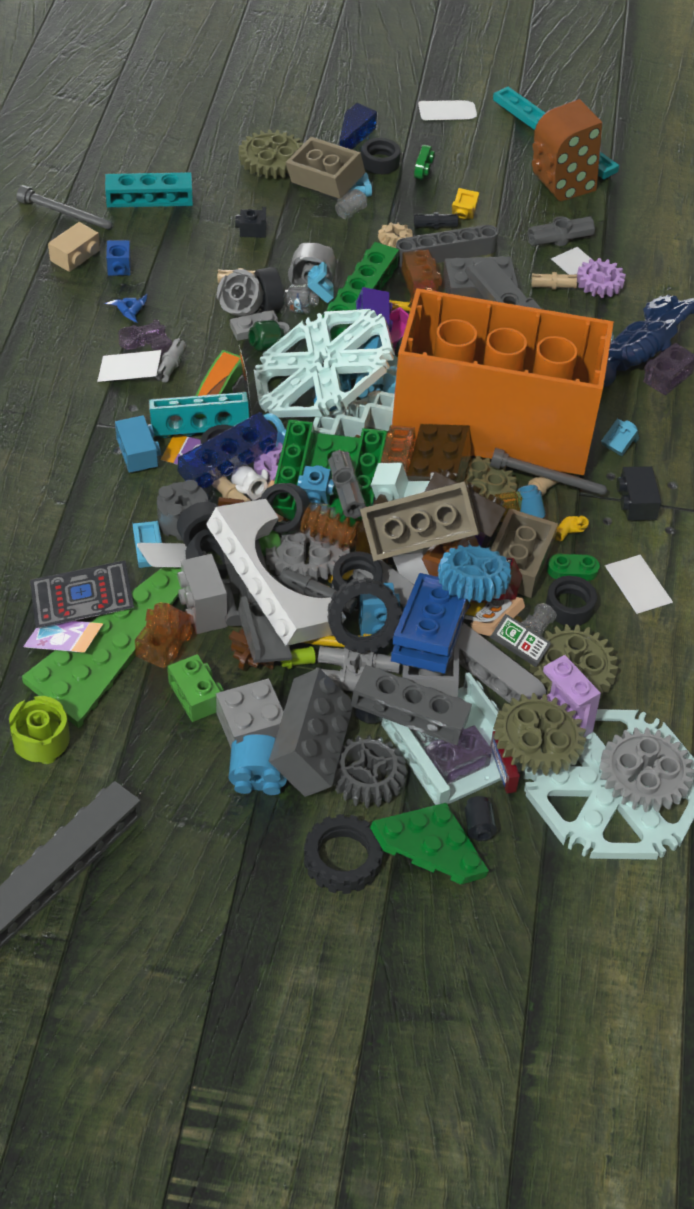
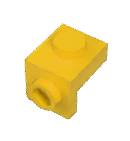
M459 188L456 199L452 204V214H457L458 218L473 219L479 200V192Z

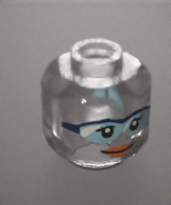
M291 284L284 292V305L292 313H311L315 305H318L319 296L308 287V284Z

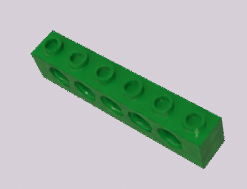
M374 242L372 247L366 250L363 260L357 263L354 273L347 277L345 286L338 290L336 299L329 303L326 312L356 310V301L362 287L382 291L398 267L399 249ZM352 324L333 326L330 329L332 341Z

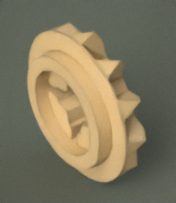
M390 222L389 225H383L378 233L379 241L393 248H396V242L399 239L413 237L412 230L408 229L407 225H400L399 222L397 224Z

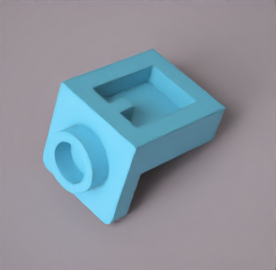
M322 262L319 266L315 265L308 272V287L328 303L334 298V286L325 277L327 274V264Z
M617 418L601 440V443L608 449L623 456L633 441L637 442L639 439L637 427L630 421L625 420L623 422Z

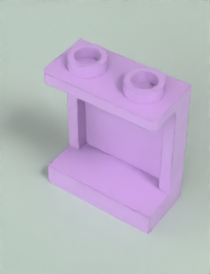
M563 655L543 668V672L552 681L551 692L547 695V701L551 702L556 697L558 699L557 705L568 704L567 712L575 710L574 719H582L580 727L586 729L585 737L593 732L601 693L569 658Z

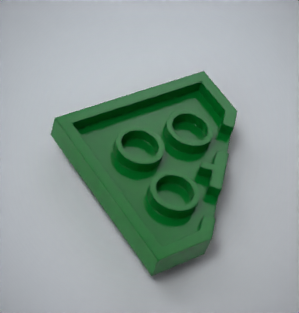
M447 803L374 820L370 827L383 851L394 856L397 852L411 858L412 864L428 871L434 872L436 869L451 876L450 880L462 885L483 879L489 872Z

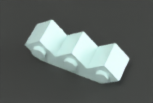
M375 390L368 393L364 399L353 400L346 407L342 403L341 410H332L329 415H326L323 410V416L315 417L314 419L315 433L360 438L362 428L369 429L370 427L391 432L395 394Z
M378 463L371 487L376 499L382 494L386 496L388 501L424 492L430 481H408L403 463Z

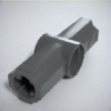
M560 216L556 217L553 223L528 228L527 235L531 246L551 242L558 246H564L569 243V239L594 235L595 227L591 216L573 220Z
M335 451L332 453L331 458L328 459L332 472V481L337 489L344 515L355 519L362 516L360 509L366 507L362 495V487L357 479L349 452Z

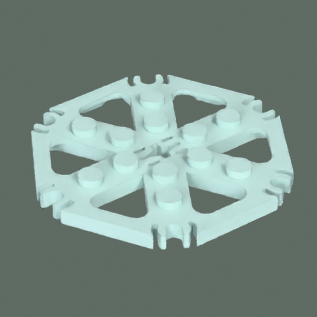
M363 309L324 312V318L319 313L317 314V320L313 322L307 318V325L303 321L300 322L263 353V356L260 357L262 365L255 366L254 375L258 403L262 410L265 412L269 411V413L277 417L323 416L322 410H324L326 415H329L331 407L337 406L338 410H341V402H343L345 407L387 372V369L390 368L387 361L394 360L393 355H395L385 317L382 314L377 316L374 310ZM352 324L332 341L330 329L333 326ZM380 335L382 347L377 349H357L366 343L370 337ZM306 339L308 352L285 353L299 340ZM369 373L368 376H365L355 384L352 390L346 393L342 392L339 374ZM290 376L269 393L268 381L272 377ZM315 386L317 400L314 406L290 407L301 395Z
M597 709L595 721H621L627 725V731L631 735L636 727L641 734H644L646 727L649 728L652 735H655L660 730L662 738L671 735L670 743L680 742L664 722L662 727L657 729L659 725L658 718L652 724L646 723L644 721L645 712H642L639 718L635 719L639 710ZM594 731L585 736L584 750L581 757L578 758L582 766H570L568 771L561 767L558 775L550 769L547 776L543 774L542 769H538L536 775H533L531 767H527L524 771L523 779H532L534 781L525 783L524 791L526 792V797L563 846L568 837H570L568 849L571 850L576 843L584 846L582 852L584 857L588 855L590 848H594L590 855L592 859L657 860L658 856L662 858L665 855L666 849L662 845H668L672 851H675L678 845L679 847L681 846L694 821V774L691 788L686 796L688 805L679 822L674 824L665 821L660 813L655 811L653 806H649L648 811L644 812L643 806L640 804L635 810L632 809L631 801L624 805L621 804L623 798L621 795L613 798L614 788L606 789L605 784L607 780L600 778L602 770L599 769L602 752L606 746ZM681 743L679 751L687 750L685 746ZM688 751L686 759H692L691 769H694V757ZM547 796L589 798L577 819L573 822H567L558 814L547 799ZM616 810L619 811L642 840L641 842L611 843L603 838V834Z

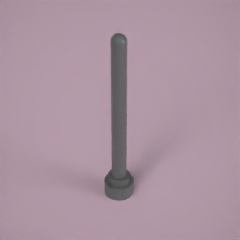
M21 185L17 191L16 198L18 202L24 204L34 202L105 229H111L113 226L109 220L37 195L31 187Z
M495 447L490 467L499 469L500 467L505 468L507 466L600 495H604L607 492L605 485L509 457V454L504 453L505 450Z

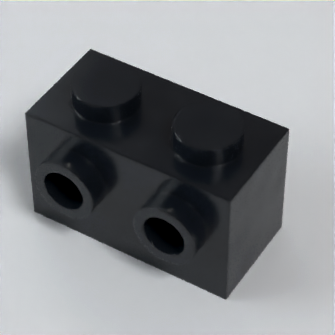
M623 467L621 477H617L616 487L617 491L621 492V509L625 510L627 520H657L661 499L653 467Z

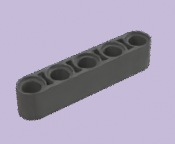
M481 225L399 239L396 242V248L399 249L398 266L410 268L445 262V259L470 258L492 254L496 251L498 229L493 225Z

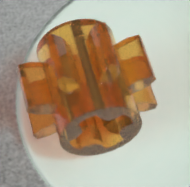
M168 603L155 604L154 610L147 609L146 628H151V632L159 637L170 635L171 629L178 630L179 611H174V607Z

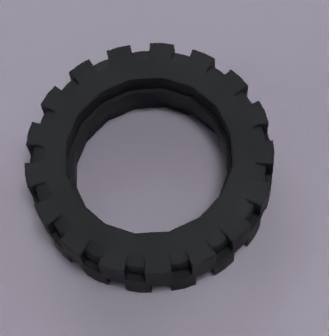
M356 578L352 579L348 584H342L339 587L340 589L332 595V600L328 604L327 609L328 623L335 639L340 644H343L346 649L350 651L352 649L357 650V653H365V651L372 653L378 651L377 648L381 646L383 648L386 647L389 641L393 639L402 615L398 600L392 590L381 581H374L371 578L361 580ZM360 594L377 596L384 602L387 609L385 624L378 632L370 636L353 635L345 629L342 623V611L345 604L351 598Z
M338 814L335 818L330 816L324 818L320 824L317 822L312 827V833L309 832L307 834L306 844L304 845L305 868H308L309 877L315 879L319 887H326L332 893L342 891V894H350L352 890L361 891L366 884L370 885L374 882L375 875L378 876L380 873L383 849L371 831L369 822L366 820L360 821L354 815L344 817V814ZM349 837L359 841L366 848L368 858L357 869L338 871L328 867L320 859L319 849L330 839Z

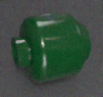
M273 320L256 321L248 333L251 346H254L258 351H267L284 337V330Z

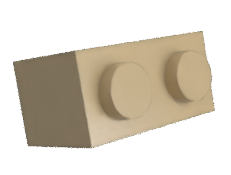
M81 222L76 223L48 243L50 261L69 272L100 251L99 233Z

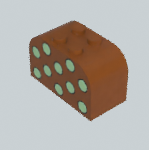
M580 99L551 109L541 117L535 128L532 160L533 172L559 201L597 190L602 121Z

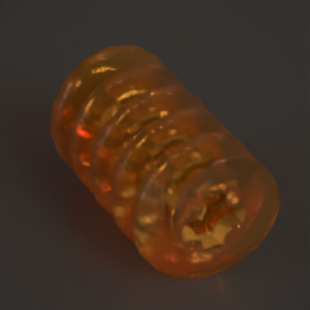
M311 502L303 515L300 530L303 534L310 530L312 538L317 537L320 533V541L325 542L329 538L331 546L336 545L339 541V549L344 550L352 544L360 522L356 521L353 526H350V517L340 522V513L331 518V509L321 514V505L312 510Z

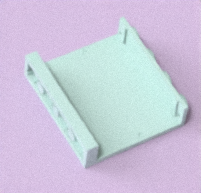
M469 672L465 674L464 687L458 689V697L471 703L472 707L457 746L416 730L411 731L408 727L384 718L382 720L383 728L395 746L400 749L401 755L405 758V761L435 805L447 803L448 805L501 781L490 749L492 732L496 731L493 727L498 714V708L494 701L489 700L485 695L481 683L475 681ZM520 762L516 764L518 772L521 771L522 767Z

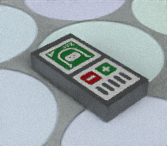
M506 613L490 636V638L535 667L551 644Z

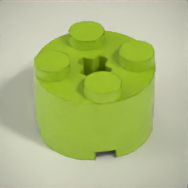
M36 696L34 697L35 700L28 702L23 700L13 708L9 717L14 750L28 761L51 764L66 750L70 741L66 712L61 703L51 697Z

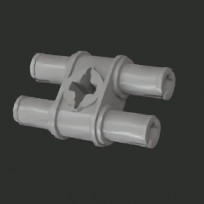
M323 646L319 648L318 663L342 666L343 669H340V671L321 669L342 691H354L365 665L399 674L400 663L391 662V656L377 654V651L357 653V650L352 649L350 651L345 647L344 649Z

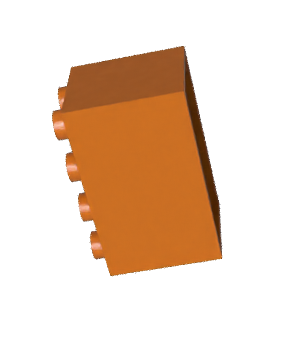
M416 288L398 353L391 441L404 443L414 448L420 424L469 425L472 442L470 456L492 459L496 447L505 450L504 453L509 454V457L565 474L584 475L603 391L614 321Z

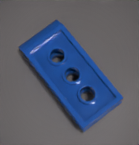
M419 573L393 636V644L395 646L391 654V662L427 669L432 672L445 673L470 605L468 599L458 600L457 595H449V591L442 589V584L439 583L437 576Z

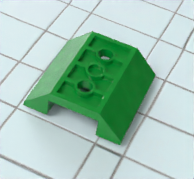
M289 420L274 484L292 483L298 485V478L304 474L305 466H323L331 470L328 459L331 458L333 452L341 450L349 452L357 479L362 487L366 507L372 506L375 495L371 483L378 463H382L387 431L362 428L360 438L315 433L313 422ZM335 487L334 494L330 496V500L333 503L329 507L310 504L311 512L308 521L304 524L306 526H322V528L347 531L359 526L363 519L362 516L354 519L344 515ZM287 492L278 494L273 503L275 513L292 521L297 511L294 497Z

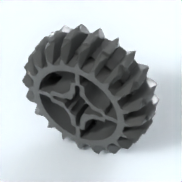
M369 734L367 739L363 740L358 735L355 742L348 739L345 746H342L332 785L336 786L337 794L343 793L345 801L352 798L355 806L359 802H364L366 808H368L370 803H375L379 807L381 800L389 804L392 796L397 797L400 789H403L405 785V777L407 776L405 758L401 756L399 748L393 749L391 741L384 744L382 737L372 740Z

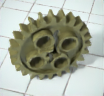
M261 130L260 135L252 133V137L246 136V140H242V145H239L240 164L244 165L245 170L250 169L251 174L257 172L258 177L265 174L266 178L270 175H273L274 179L277 178V175L285 178V174H289L286 161L304 143H300V138L294 139V134L287 136L286 131L283 134H279V130L275 133H272L271 130H268V133H264Z
M470 456L464 481L481 488L479 494L487 498L492 494L505 501L502 506H510L511 501H514L517 488L515 483L516 477H512L513 472L506 471L507 466L505 468L500 467L499 469L490 467V458L482 460L480 456H476V459H472Z
M565 624L564 631L555 626L553 634L545 631L544 639L551 644L536 667L530 664L529 672L534 673L533 676L542 682L545 689H547L546 695L551 692L552 681L543 672V668L551 663V660H556L566 655L599 690L601 699L603 691L608 693L611 684H614L615 675L618 667L615 666L617 657L612 656L614 648H606L608 640L599 641V632L593 636L590 635L589 627L582 632L579 625H576L574 630H570L568 624Z
M532 693L530 699L521 694L519 701L511 698L510 704H503L502 711L498 712L493 727L496 730L493 738L499 740L497 749H505L503 753L504 758L513 757L511 765H515L518 762L522 764L521 771L531 767L533 775H536L538 769H542L543 774L547 776L549 770L552 769L558 775L561 767L568 771L570 765H575L578 758L582 755L586 742L584 737L586 729L580 727L582 719H574L575 710L566 711L567 703L561 706L557 705L558 699L556 697L550 702L547 701L546 694H543L542 699H538L535 693Z

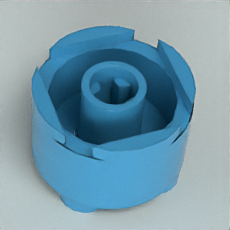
M255 734L243 736V741L237 743V739L233 741L231 745L229 780L235 785L234 790L236 792L247 794L252 790H263L268 795L280 793L281 787L286 784L287 779L269 763L275 737Z

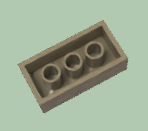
M467 481L360 509L373 561L480 534Z

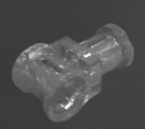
M537 604L534 608V614H529L521 624L543 637L544 630L548 624L553 623L556 619V612L547 604Z

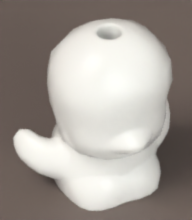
M241 466L232 473L231 481L232 484H237L235 486L237 491L247 494L252 500L261 497L268 487V472L266 469H263L262 474L259 475L251 467Z

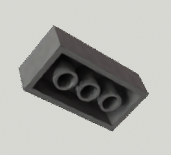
M320 668L294 678L269 758V763L305 797L332 787L353 708L349 696Z

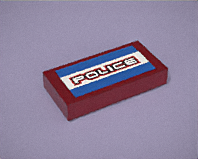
M493 731L490 749L506 794L516 792L520 777L516 764L511 765L512 756L503 757L505 749H497L499 740L493 738L495 731Z

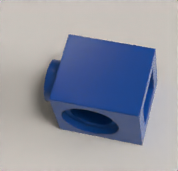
M130 240L107 241L106 259L108 275H130Z

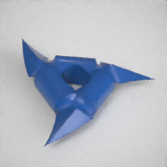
M147 294L139 300L136 298H123V300L118 299L104 304L117 305V308L125 317L138 323L135 315L141 310L142 305L145 304Z

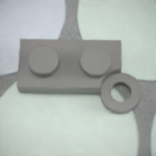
M273 310L230 319V327L237 341L248 339L249 329L256 321L273 320L279 324L280 328L284 329V336L290 332L289 325L285 322H278V318Z

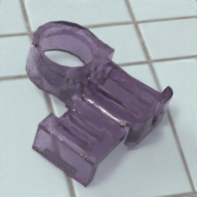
M153 319L151 324L140 327L136 325L124 327L118 332L119 345L125 349H136L146 345V343H151L153 351L161 350L160 356L168 352L172 345V341L165 335V326L160 325L157 319Z

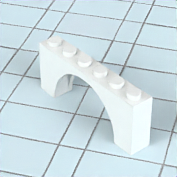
M261 499L216 507L206 525L285 646L333 635L327 619L328 604L332 600L331 597L314 598L286 588L265 570L257 556L255 540L269 535L279 519L268 501ZM342 612V623H343L344 620L346 619V616H345L344 613Z

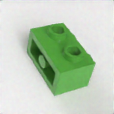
M196 654L168 665L169 684L190 720L194 722L216 713V693L223 692V688L219 682L215 683L212 679V671L208 663H203L199 655Z

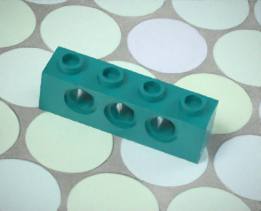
M191 172L105 174L107 208L193 206Z
M246 392L149 400L154 436L160 438H167L175 434L192 436L196 433L205 432L213 426L225 424L235 426L241 431L250 429ZM221 412L230 413L227 417L219 416ZM196 414L205 415L203 419H196L194 416ZM177 415L180 416L181 419L178 421H172L170 420V417Z

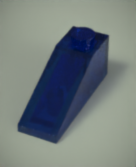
M359 103L348 109L344 115L339 146L352 150L376 129L377 111Z

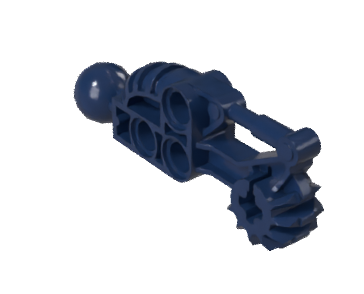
M666 295L665 297L660 296L657 299H653L652 302H648L643 309L645 321H637L630 324L610 343L603 388L614 383L617 371H627L633 365H640L650 357H653L657 352L670 347V339L678 332L677 325L690 314H694V298L679 301L677 296Z

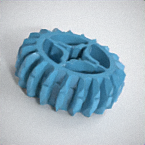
M469 544L468 547L459 545L457 549L450 548L449 552L444 553L438 566L439 583L442 584V589L449 591L451 596L457 595L458 600L464 598L468 599L469 602L471 600H477L479 603L482 600L491 602L492 598L499 599L501 594L506 593V589H508L511 581L510 563L506 561V557L500 556L499 551L493 552L490 547L485 549L481 548L480 545L473 547Z

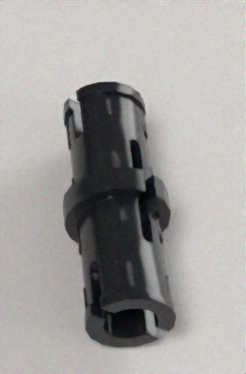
M433 212V214H414V228H457L458 216L457 214H439L438 212Z

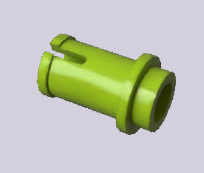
M314 648L290 650L292 660L281 661L282 667H287L288 669L295 665L315 664Z

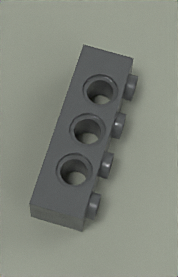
M365 665L354 688L351 702L352 707L456 746L464 731L472 707L471 703L459 697H452L434 688L425 687L407 678L398 677L385 672L383 669L374 668L369 665Z

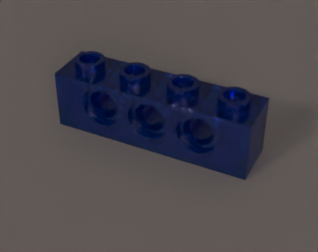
M259 412L179 456L177 471L185 481L194 480L198 483L199 487L203 489L208 488L219 478L231 475L238 467L249 465L258 456L272 451L276 447L278 432Z

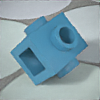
M305 466L304 474L299 476L297 486H300L307 493L310 504L328 506L330 496L335 492L331 470L323 466Z

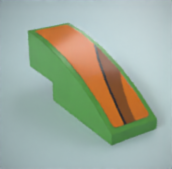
M222 350L207 372L195 396L233 393V385L242 374L240 356ZM196 414L195 417L203 419L205 415Z

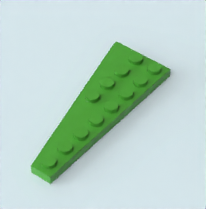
M162 567L132 590L134 608L103 614L91 623H103L85 652L55 650L22 676L23 683L38 696H47L59 701L66 712L67 719L77 728L81 727L88 713L91 710L94 711L98 706V700L105 691L111 689L113 681L121 670L124 671L144 646L145 639L151 631L154 632L157 629L161 618L172 609V604L179 596L178 590L182 589L177 573L181 572V567Z

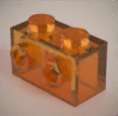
M429 250L403 252L401 270L411 298H414L416 288L438 292V287L442 285L441 273L436 270L435 258L431 257Z

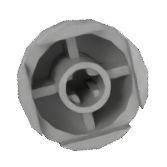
M233 270V273L228 276L225 275L221 279L217 288V299L220 301L223 310L234 316L251 315L259 309L263 302L264 291L262 284L255 275L246 270Z

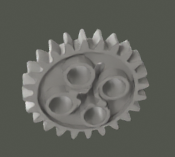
M311 525L307 529L301 527L296 531L288 533L279 532L281 545L278 548L276 546L265 548L266 564L269 565L270 570H275V575H280L283 569L288 567L304 576H313L315 581H318V577L328 579V574L333 575L335 562L341 556L350 553L349 542H345L344 536L339 537V532L331 534V528L323 531L322 526L312 529ZM310 542L309 564H305L306 544Z
M637 727L634 728L632 735L627 730H624L622 737L614 735L613 742H607L606 748L602 752L599 769L602 770L600 778L607 780L605 784L606 789L614 788L613 798L619 795L623 797L621 802L623 805L631 801L632 809L634 810L639 804L643 806L644 812L648 811L649 806H653L655 811L659 812L661 805L669 810L672 802L678 805L682 797L686 798L693 782L694 769H691L693 761L692 759H686L688 751H679L681 743H670L671 735L662 738L660 730L655 735H652L647 727L644 734H641Z

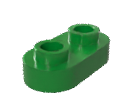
M422 146L416 162L414 178L423 180L424 176L429 175L430 163L433 164L435 151H432V146Z
M556 554L550 557L547 572L554 579L562 576H576L586 581H591L597 577L600 564L596 558L590 555Z

